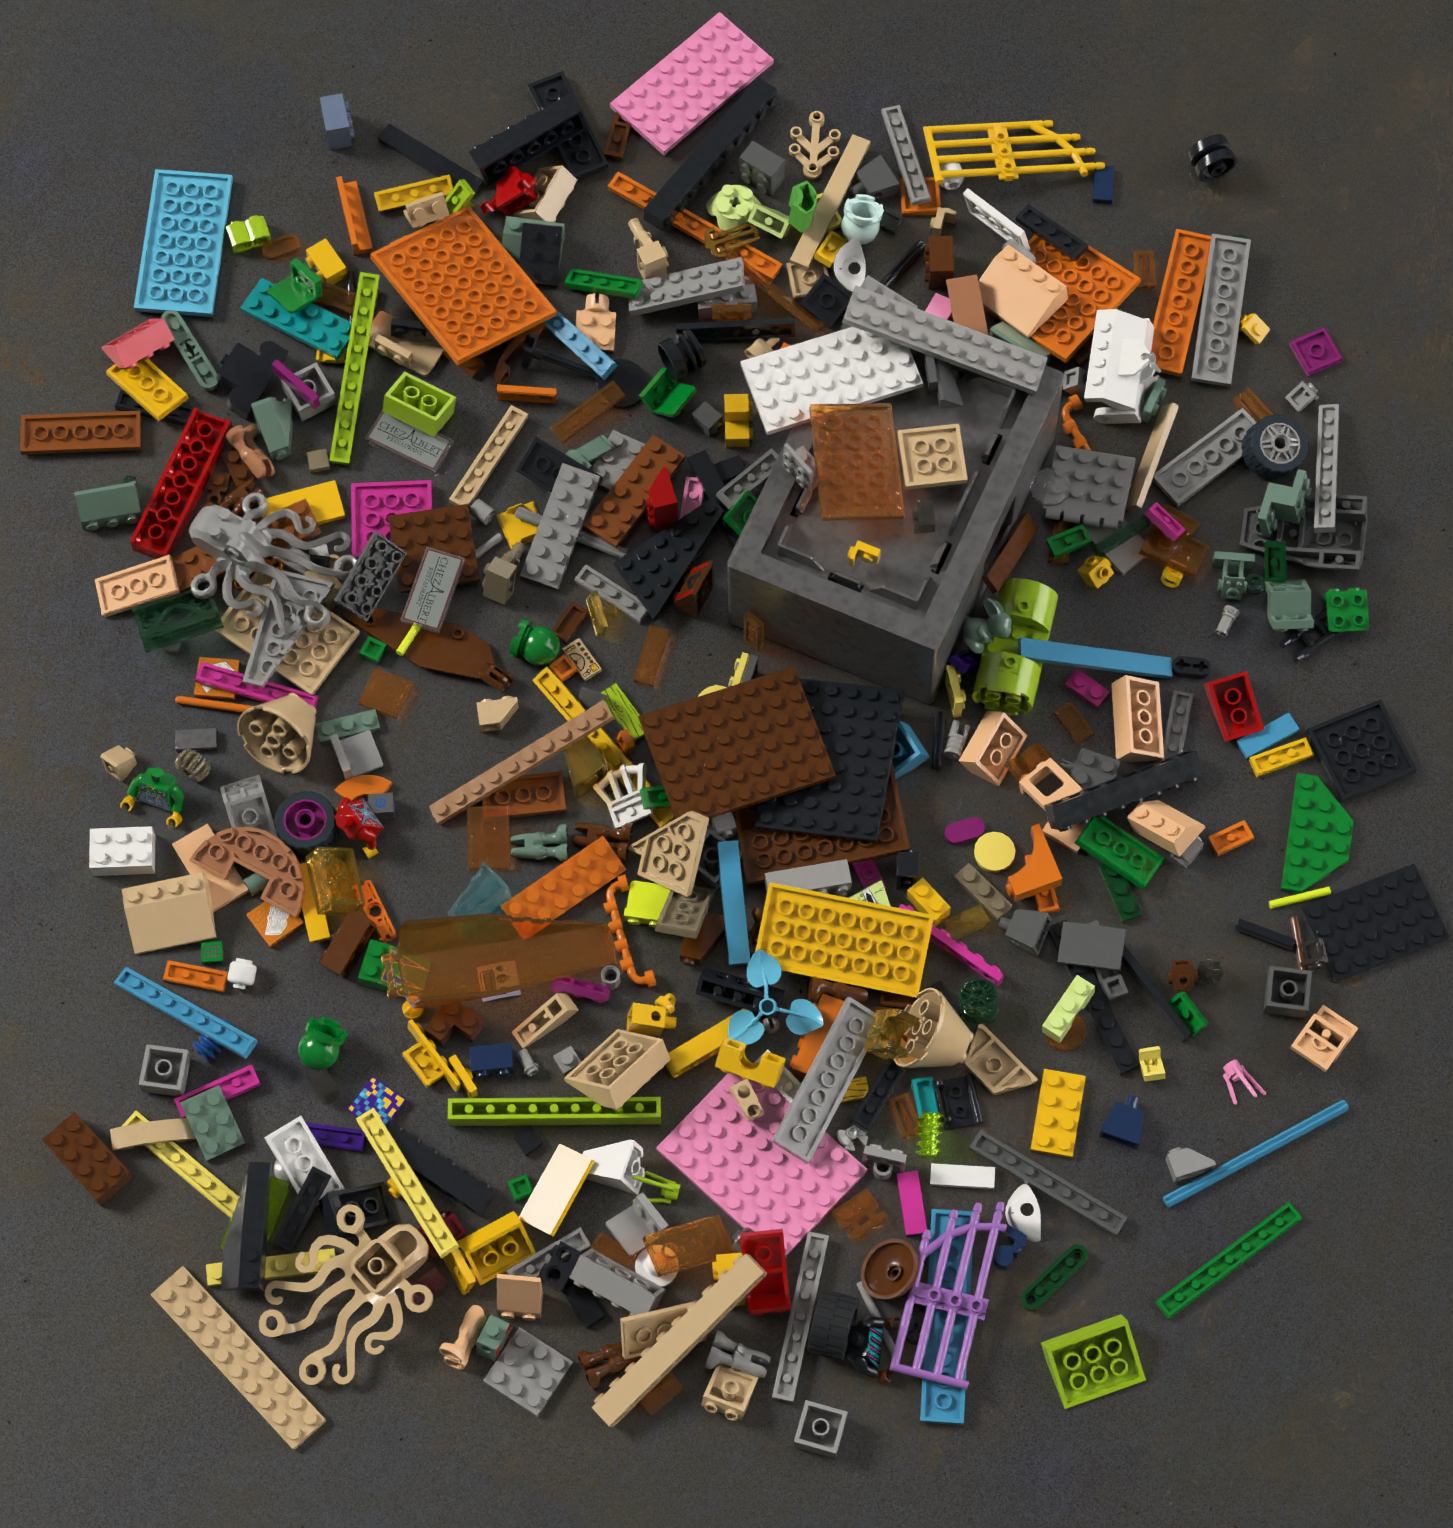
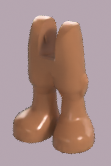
M251 424L245 428L242 425H238L230 429L226 434V438L237 449L241 459L256 478L273 476L275 469L271 460L254 441L259 432L256 424Z

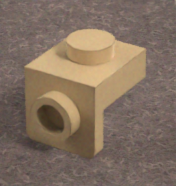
M938 207L936 217H932L930 222V229H933L932 236L941 235L944 222L955 224L957 211H953L951 208Z

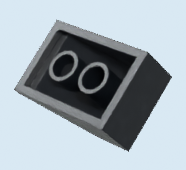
M384 1182L329 1192L318 1201L328 1235L341 1238L355 1236V1234L342 1231L337 1225L338 1211L348 1204L356 1205L362 1209L365 1218L363 1224L365 1232L396 1222ZM349 1212L345 1216V1222L347 1225H353L356 1216L355 1213Z

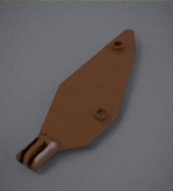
M375 608L368 621H371V623H366L347 609L342 610L344 618L379 641L387 644L388 647L395 651L415 623L403 619L405 613ZM440 621L438 629L423 625L403 654L405 658L420 668L480 679L501 693L514 680V676L495 665L490 644L457 623Z

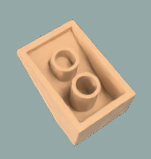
M497 1274L498 1315L506 1319H514V1316L523 1317V1320L535 1321L536 1318L541 1319L544 1295L541 1278Z

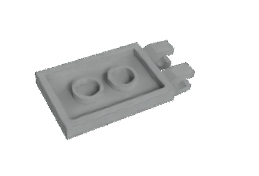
M1080 518V524H1083L1084 518ZM1123 519L1122 525L1118 524L1117 530L1103 528L1104 522L1100 521L1099 527L1084 525L1091 539V544L1103 557L1110 561L1111 565L1121 576L1125 575L1153 551L1125 519Z

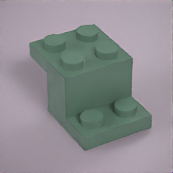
M1298 469L1293 487L1269 482L1258 515L1262 536L1270 537L1272 530L1275 531L1277 520L1299 524L1301 517L1304 518L1306 499L1309 500L1312 493V488L1309 487L1310 479L1307 478L1306 471Z
M1305 579L1287 580L1285 583L1265 581V590L1268 594L1267 618L1273 629H1276L1278 632H1285L1288 629L1307 631L1308 628H1314V619L1311 616V590Z

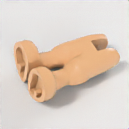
M478 1305L471 1306L464 1316L456 1342L454 1344L442 1343L439 1348L440 1353L445 1356L443 1361L454 1369L463 1370L468 1363L471 1349L476 1345L487 1320L482 1307Z

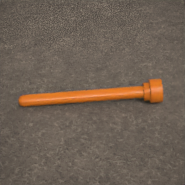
M177 696L175 698L177 704L241 713L248 708L254 707L185 696Z

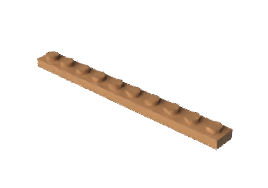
M602 700L431 804L429 808L439 825L443 824L614 720L615 718L607 703Z

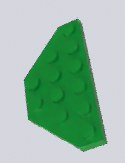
M1301 773L1296 775L1280 891L1303 893L1310 886L1321 881L1349 860L1354 821L1318 776Z

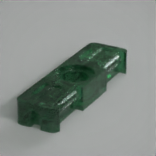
M1143 514L1098 544L1096 543L1093 548L1094 553L1100 557L1104 556L1147 529L1151 521Z

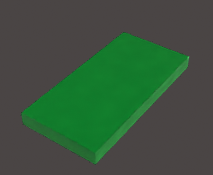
M1092 817L1075 841V844L1142 890H1144L1165 859L1105 817Z

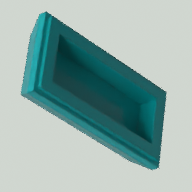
M933 1077L912 1079L919 1120L940 1117Z

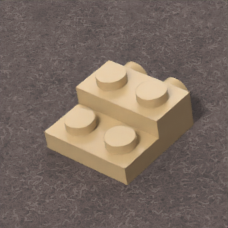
M717 1364L703 1395L701 1406H704L705 1410L709 1413L720 1412L725 1414L728 1420L736 1421L738 1419L742 1421L758 1382V1377L751 1376L737 1369H731V1367L724 1364Z

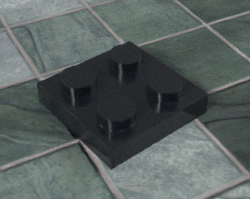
M823 273L799 305L830 329L846 310L852 295Z

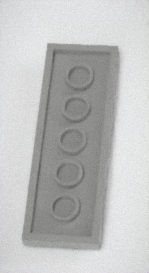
M742 257L642 280L644 286L637 299L629 298L630 315L632 317L745 291L744 262Z
M1241 408L1157 471L1152 480L1177 507L1243 458L1241 449L1243 437L1246 435L1247 430L1257 422L1244 408Z
M562 463L521 571V577L559 590L601 479L600 476Z

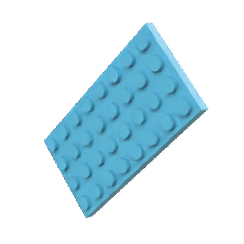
M155 169L134 303L135 311L164 313L171 310L177 311L180 315L213 317L233 183L232 175Z

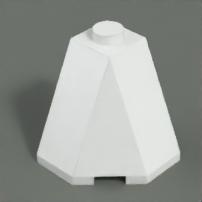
M626 1140L583 1151L582 1155L595 1161L586 1179L638 1195L642 1182L633 1179V1175L644 1177L645 1172L644 1168L640 1165V1157H643V1148L637 1142Z

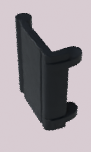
M973 1074L941 1081L933 1080L942 1117V1125L945 1131L984 1123Z

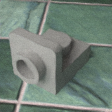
M1302 381L1285 398L1300 413L1314 399H1319V396L1316 394L1318 390L1312 383L1307 384Z

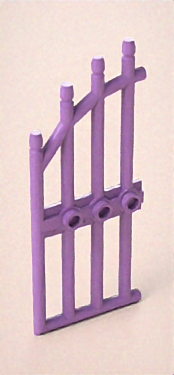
M1003 1202L997 1203L992 1223H979L982 1204L975 1203L969 1224L955 1228L958 1211L952 1209L945 1233L929 1244L931 1231L924 1230L918 1251L920 1260L919 1273L915 1283L908 1291L889 1367L890 1371L965 1390L968 1389L969 1381L963 1380L977 1320L984 1321L989 1299L983 1298L998 1233H1005L1007 1224H1001L1002 1212H1004ZM990 1231L975 1295L962 1293L976 1232ZM967 1233L954 1289L941 1288L952 1239ZM942 1246L933 1284L921 1283L920 1278L925 1258ZM915 1303L927 1306L913 1365L910 1367L899 1363ZM935 1309L948 1312L934 1371L930 1372L922 1370L921 1365ZM956 1314L969 1317L955 1377L953 1378L942 1375Z

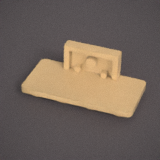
M380 311L372 322L368 347L423 377H427L443 355L444 348L435 342L391 336V321L395 317Z

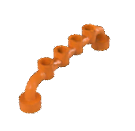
M1077 394L1068 397L1069 402L1062 409V418L1065 422L1062 424V428L1067 435L1072 433L1075 438L1071 440L1074 448L1091 451L1085 437L1080 433L1075 421L1069 414L1071 409L1078 411L1083 408L1080 398Z
M624 874L617 876L618 881L608 887L606 892L607 902L603 903L606 915L611 914L612 921L609 922L611 933H616L618 938L617 941H614L617 953L621 952L623 960H619L622 972L627 971L630 980L635 984H648L650 988L657 985L653 970L645 971V976H638L636 974L614 897L616 890L621 888V891L625 892L630 889Z

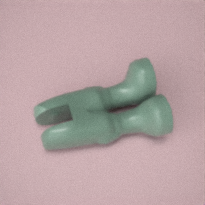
M567 824L559 825L557 831L551 834L543 832L514 835L510 838L512 845H525V847L511 849V857L536 860L550 857L558 858L561 862L569 859ZM547 844H559L557 847H544Z

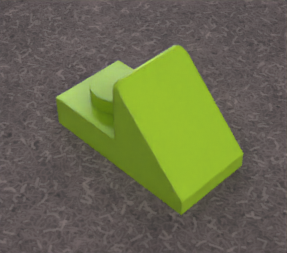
M460 179L445 198L449 215L467 206H470L472 209L474 208L470 200L476 193L465 179Z

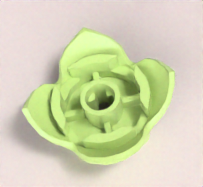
M724 185L721 191L709 199L706 209L711 216L717 217L718 227L725 231L750 223L747 220L755 204L761 205V203L755 198L751 189L746 186Z

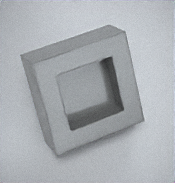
M572 1046L553 1056L563 1075L570 1073L581 1063Z

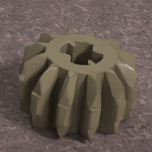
M187 748L177 756L175 761L176 768L180 770V773L196 782L202 781L204 777L206 778L211 769L210 763L205 757L195 750Z

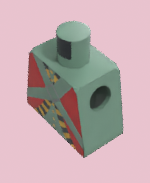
M490 1315L477 1340L476 1354L495 1363L514 1326Z

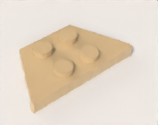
M982 1022L978 1025L964 1066L993 1095L1032 1085L1038 1081Z

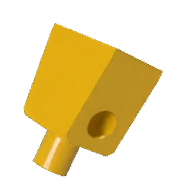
M633 1003L627 1014L626 1031L642 1035L660 1036L664 1028H676V1017L665 1016L666 1008Z

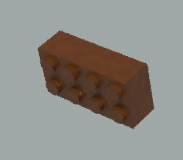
M75 1111L42 1139L50 1152L100 1207L133 1179L127 1168Z

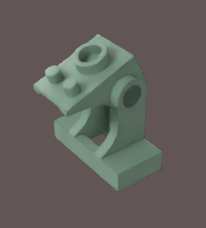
M1214 551L1212 567H1222V579H1218L1217 591H1221V598L1242 599V593L1247 591V581L1243 577V570L1253 569L1255 554Z

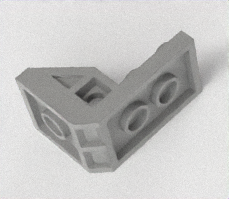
M260 775L220 786L232 828H258L277 836Z

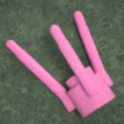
M1237 1059L1230 1061L1223 1067L1225 1071L1223 1078L1227 1083L1234 1105H1237V1100L1231 1079L1233 1082L1241 1079L1253 1097H1257V1094L1247 1079L1262 1095H1266L1263 1088L1246 1071L1244 1066L1240 1065Z

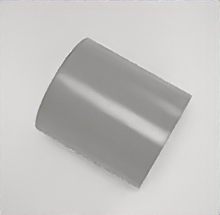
M477 499L469 509L470 515L485 525L492 520L496 512L495 509L480 499Z
M609 965L603 968L601 972L603 986L614 990L620 985V972L617 967ZM609 974L616 976V979L613 981H608L605 978Z

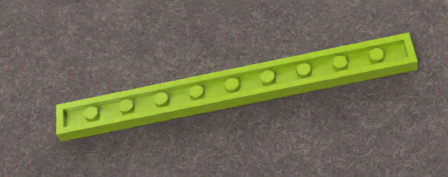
M360 272L329 463L348 466L350 463L380 275Z

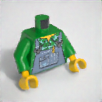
M156 767L148 768L145 773H140L133 778L127 791L128 796L120 803V808L125 803H128L130 805L129 812L135 805L134 797H136V800L173 812L166 821L168 826L173 823V820L176 823L175 828L182 823V816L179 812H182L184 793L173 775L164 773L161 768Z

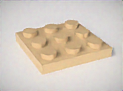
M959 424L897 430L905 490L967 483L968 478Z

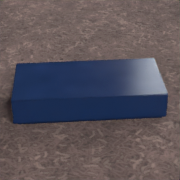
M1105 165V169L1094 170L1092 202L1112 204L1114 166Z

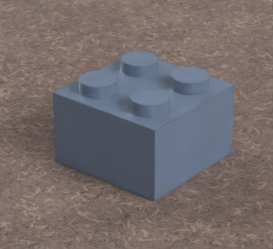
M343 93L320 97L329 150L352 146L351 139L355 138L348 100L344 101Z

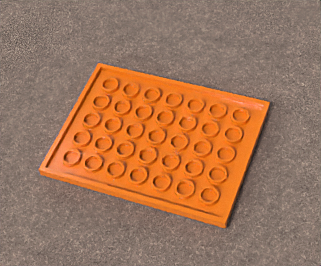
M470 206L370 254V259L456 365L555 317L557 313L556 309Z

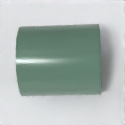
M255 873L244 879L243 882L251 896H254L265 889L268 880Z

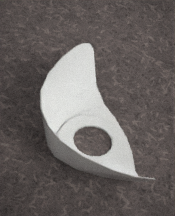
M858 238L847 242L839 250L834 260L836 278L844 287L852 292L855 285L859 287L862 285L866 274L865 258ZM852 262L859 263L861 269L858 274L854 275L849 272L848 267Z
M1023 1184L1014 1191L1008 1200L1005 1212L1007 1223L1009 1226L1025 1234L1027 1240L1039 1242L1041 1240L1039 1204L1031 1188L1027 1184ZM1024 1203H1030L1033 1206L1034 1212L1032 1215L1024 1216L1021 1213L1020 1208Z

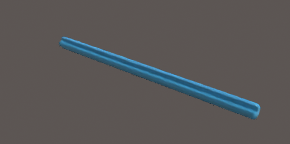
M1341 1100L1167 1194L1163 1197L1165 1205L1171 1207L1343 1114L1349 1109L1347 1102Z

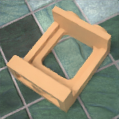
M1051 758L1039 763L1035 770L1030 774H1025L1019 781L1020 792L1022 794L1027 793L1044 810L1045 804L1083 790ZM1053 772L1064 784L1050 796H1044L1035 785Z

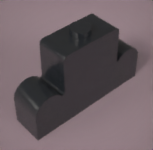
M266 341L261 344L258 354L241 343L235 345L230 355L225 354L220 362L222 367L216 379L232 389L227 399L228 409L246 420L252 412L251 404L259 401L276 375L273 372L272 363L277 359L283 364L289 351L275 342Z

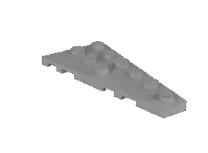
M281 570L286 574L298 595L321 604L335 586V583ZM275 578L272 579L270 588L281 599L285 625L287 627L293 625L292 614L299 616L300 625L296 631L291 633H285L280 630L273 603L267 597L242 681L243 684L264 688L308 625L304 619L306 609L292 602L285 595Z

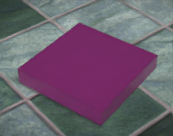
M1325 327L1289 343L1307 377L1343 361L1341 354Z

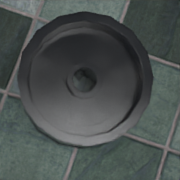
M1222 134L1203 138L1195 143L1187 152V158L1194 167V172L1198 179L1202 182L1213 181L1226 175L1237 164V158L1230 149L1228 140Z

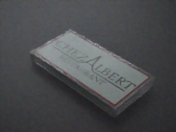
M382 411L365 437L366 442L434 475L454 444L453 439L439 432L435 437H432Z
M426 547L400 621L439 634L463 569L465 558Z

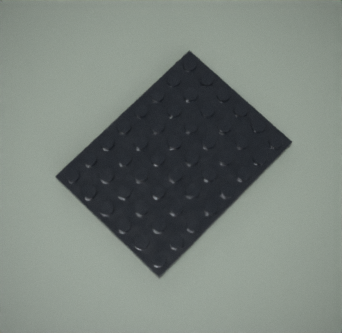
M799 678L836 778L759 803L755 829L878 843L904 700V689Z

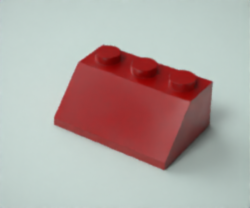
M667 467L661 469L648 490L649 498L646 499L648 523L650 527H654L655 533L663 531L678 521V503Z

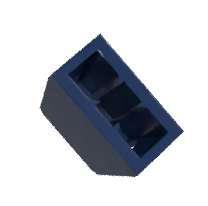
M1128 1095L1125 1104L1116 1102L1101 1128L1099 1137L1137 1150L1144 1119V1111L1137 1109L1139 1098Z

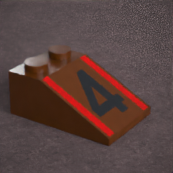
M707 561L692 568L690 574L684 576L682 580L683 586L680 591H676L672 600L674 602V610L697 619L714 588L713 561Z

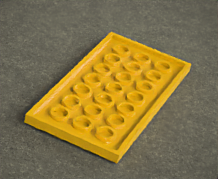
M769 882L755 952L761 949L774 957L779 962L782 971L916 997L920 990L934 915Z

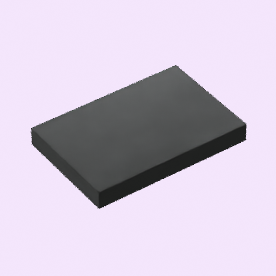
M1063 921L1057 962L1059 964L1120 971L1126 929Z

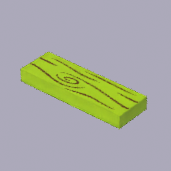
M615 683L601 692L608 695L606 703L622 728L624 730L628 729L635 742L644 737L645 735L638 718L640 715L619 686Z

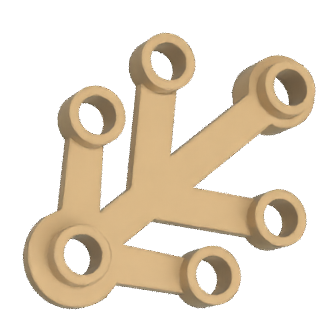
M814 111L809 116V124L812 127L811 143L802 135L800 127L795 126L790 131L791 138L797 140L810 154L809 160L801 153V148L798 144L794 143L789 146V154L804 166L803 173L809 179H817L822 174V167L839 157L838 147H829L840 140L841 133L839 130L832 129L829 132V136L819 143L820 127L824 125L825 120L824 114L820 111ZM829 147L828 154L817 161L818 154Z

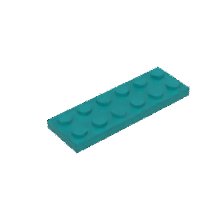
M261 278L240 307L241 312L339 360L348 347L352 323L313 303L290 314L268 295V289L275 284Z

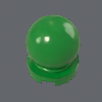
M523 618L517 626L521 628L518 637L513 636L509 649L510 656L518 659L523 655L526 661L537 666H544L553 662L560 652V639L557 634L545 626L532 627V621Z
M314 1016L310 1017L305 1026L307 1033L303 1035L298 1046V1055L302 1063L310 1069L319 1071L332 1066L339 1057V1045L345 1043L347 1030L342 1031L340 1029L341 1024L332 1019L321 1017L320 1020H316Z

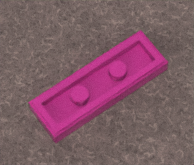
M918 1170L897 1173L906 1237L923 1235L924 1230H927Z

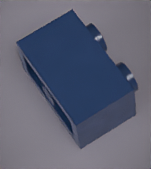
M511 1043L469 1047L470 1066L473 1077L477 1079H485L489 1075L506 1077L510 1073H514Z

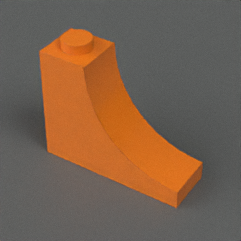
M1040 824L1031 826L1033 852L1029 861L1020 871L1009 876L1007 885H1005L1009 897L1013 896L1015 902L1062 885V876Z

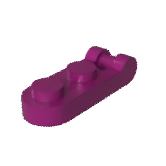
M557 974L551 985V990L554 993L564 991L578 998L586 997L592 999L596 1003L608 1001L611 990L606 986L564 974Z

